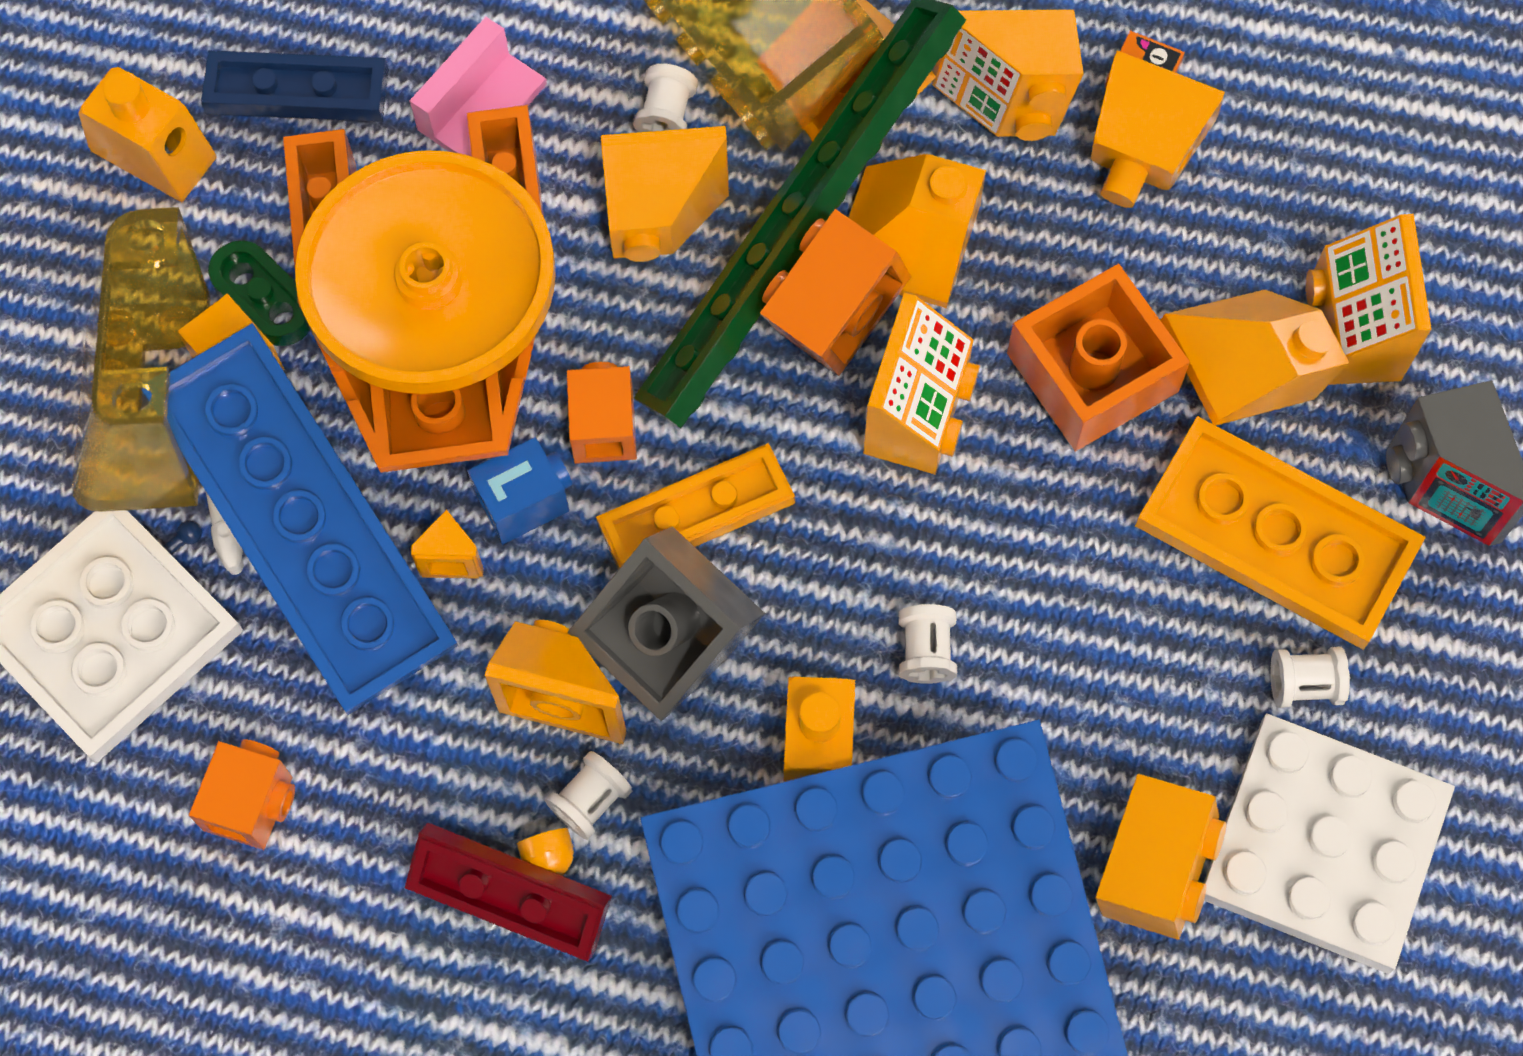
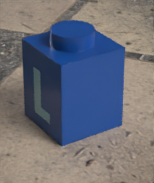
M536 437L510 449L509 454L506 456L493 457L467 470L474 494L502 545L570 511L565 489L573 486L570 475L558 453L554 452L546 456Z

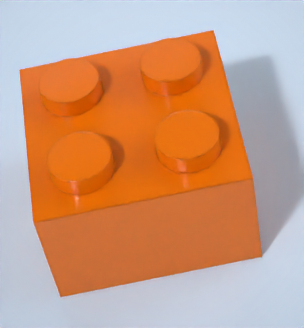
M835 209L827 221L822 218L818 219L806 232L799 247L803 254L790 272L782 270L770 282L762 297V301L766 305L760 314L780 335L840 376L912 276L897 251Z
M1119 263L1014 322L1007 355L1075 452L1178 393L1190 364L1189 359Z

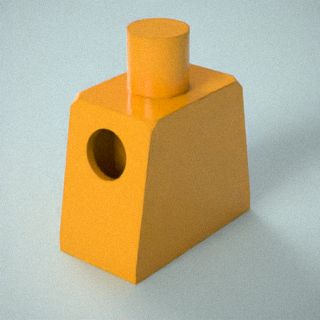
M1117 50L1113 59L1091 154L1092 161L1110 169L1101 189V196L1118 206L1132 208L1144 183L1162 190H1170L1217 120L1225 92Z
M113 67L107 72L81 105L78 112L91 152L183 203L217 158L212 147L183 103L120 67ZM165 144H166V146H167L169 152H172V153H169V154L166 153V151H165Z
M788 677L783 782L852 765L855 680Z

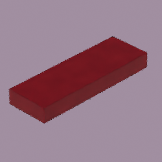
M427 823L418 834L405 884V889L589 962L596 951L612 895L430 823Z

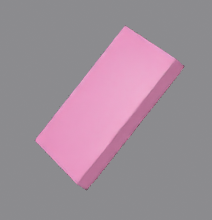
M485 16L411 98L410 104L417 130L448 152L472 157L467 113L529 105L547 85L545 77L509 54L504 28Z

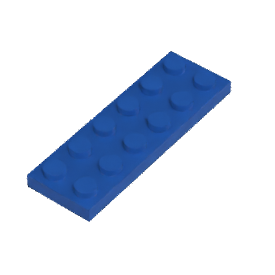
M253 323L141 389L347 715L458 646L454 636Z

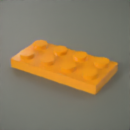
M1197 416L1135 527L1362 650L1370 642L1426 538L1233 434L1213 426L1212 423Z

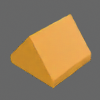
M447 510L412 544L411 556L422 578L479 579V577H483L484 568L476 545Z

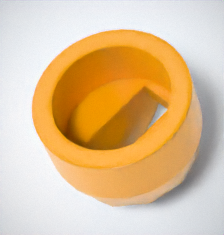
M568 828L540 833L517 843L521 860L561 876L568 871L572 863L574 849Z

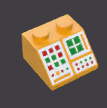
M1074 10L959 11L966 19V22L954 37L949 51L934 66L933 73L936 78L932 81V85L997 137L1017 136L1021 140L1035 141L1047 136H1055L1084 74Z
M1414 214L1398 215L1324 246L1315 268L1307 272L1306 298L1308 305L1312 307L1317 306L1318 309L1322 310L1349 361V364L1329 385L1402 381L1431 331Z
M905 292L867 405L863 454L936 474L941 455L953 457L963 420L953 418L959 399L971 400L980 365L970 363L974 341L971 337L919 297Z

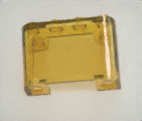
M643 0L663 25L673 18L683 32L675 40L697 66L706 59L718 74L709 81L742 119L766 151L776 144L784 153L874 54L884 40L877 25L856 0Z
M179 207L139 209L127 212L116 218L109 226L106 234L86 327L72 477L73 497L80 506L90 511L105 512L198 506L199 480L182 455L167 420L170 372L168 367L144 368L146 351L186 347L178 330L210 307L211 297ZM145 388L152 393L148 405L141 410L143 392L141 389Z

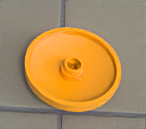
M433 150L407 152L380 159L364 166L340 182L325 196L310 217L301 236L295 265L296 288L303 314L314 337L331 359L347 372L374 386L391 391L415 394L457 390L490 377L512 362L529 345L542 326L551 305L556 277L555 258L550 233L539 207L529 193L507 173L492 164L460 153Z

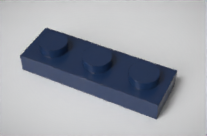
M208 50L201 105L205 114L383 122L389 69L386 58Z

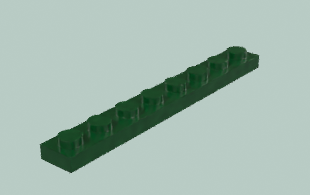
M911 0L633 397L640 404L680 429L690 415L701 406L706 392L725 365L738 353L741 342L760 317V312L766 305L762 301V297L770 282L780 271L790 272L803 254L799 247L806 232L818 219L822 218L827 221L831 213L842 204L848 189L866 163L877 154L889 130L903 110L914 101L918 89L938 60L949 51L954 37L966 22V19L953 5L936 0Z

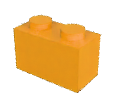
M1137 773L1095 897L1103 917L1177 940L1180 939L1185 921L1196 923L1206 894V884L1198 882L1205 859L1216 861L1226 832L1227 823L1218 820L1219 813L1216 796Z

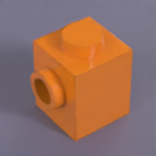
M243 739L240 747L218 741L188 816L205 832L265 850L275 821L283 822L291 809L295 795V785L291 784L293 777L281 760H278L280 753L265 744Z

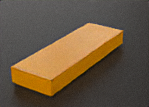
M767 443L596 516V520L619 570L645 538L673 526L696 547L795 504V495L770 444Z

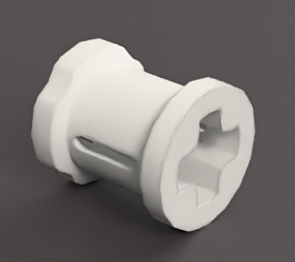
M655 64L650 66L646 70L644 77L648 92L644 108L635 114L633 122L635 130L638 132L687 129V123L683 120L688 99L696 94L698 80L694 74L676 65Z
M935 604L914 605L900 610L899 625L905 628V661L899 665V677L909 682L925 684L950 681L956 678L957 664L951 661L950 628L956 625V611L953 608Z
M1330 647L1326 654L1290 655L1287 649L1274 650L1271 658L1270 676L1272 694L1278 708L1290 707L1292 702L1297 700L1329 699L1332 705H1344L1345 701L1348 700L1350 675L1347 656L1342 647Z
M592 751L583 758L585 767L559 794L551 792L544 800L552 812L565 825L586 840L595 832L593 824L618 797L626 799L632 792V787L627 780L604 758Z

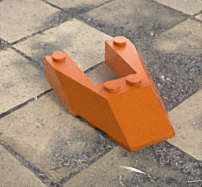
M528 105L468 112L467 120L472 157L492 164L517 181L529 193L543 215L536 149ZM345 129L283 137L295 265L301 236L313 212L332 189L357 171L356 162ZM535 337L512 362L490 377L457 390L428 394L391 391L367 383L347 372L332 360L317 341L380 473L506 456L509 454Z

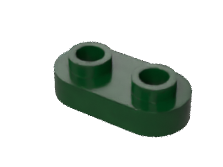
M233 241L223 245L213 254L209 262L208 274L216 293L220 298L228 294L273 345H292L302 340L311 329L298 304L296 281L260 246L249 241ZM241 274H253L252 279L246 284L234 283ZM288 312L293 314V317L287 323H274L275 318L281 313Z

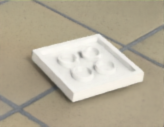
M113 496L0 593V664L96 764L243 632L239 623Z
M1266 713L1261 720L1225 821L1227 825L1222 848L1216 861L1211 860L1203 882L1206 884L1204 901L1390 974L1396 968L1455 786Z

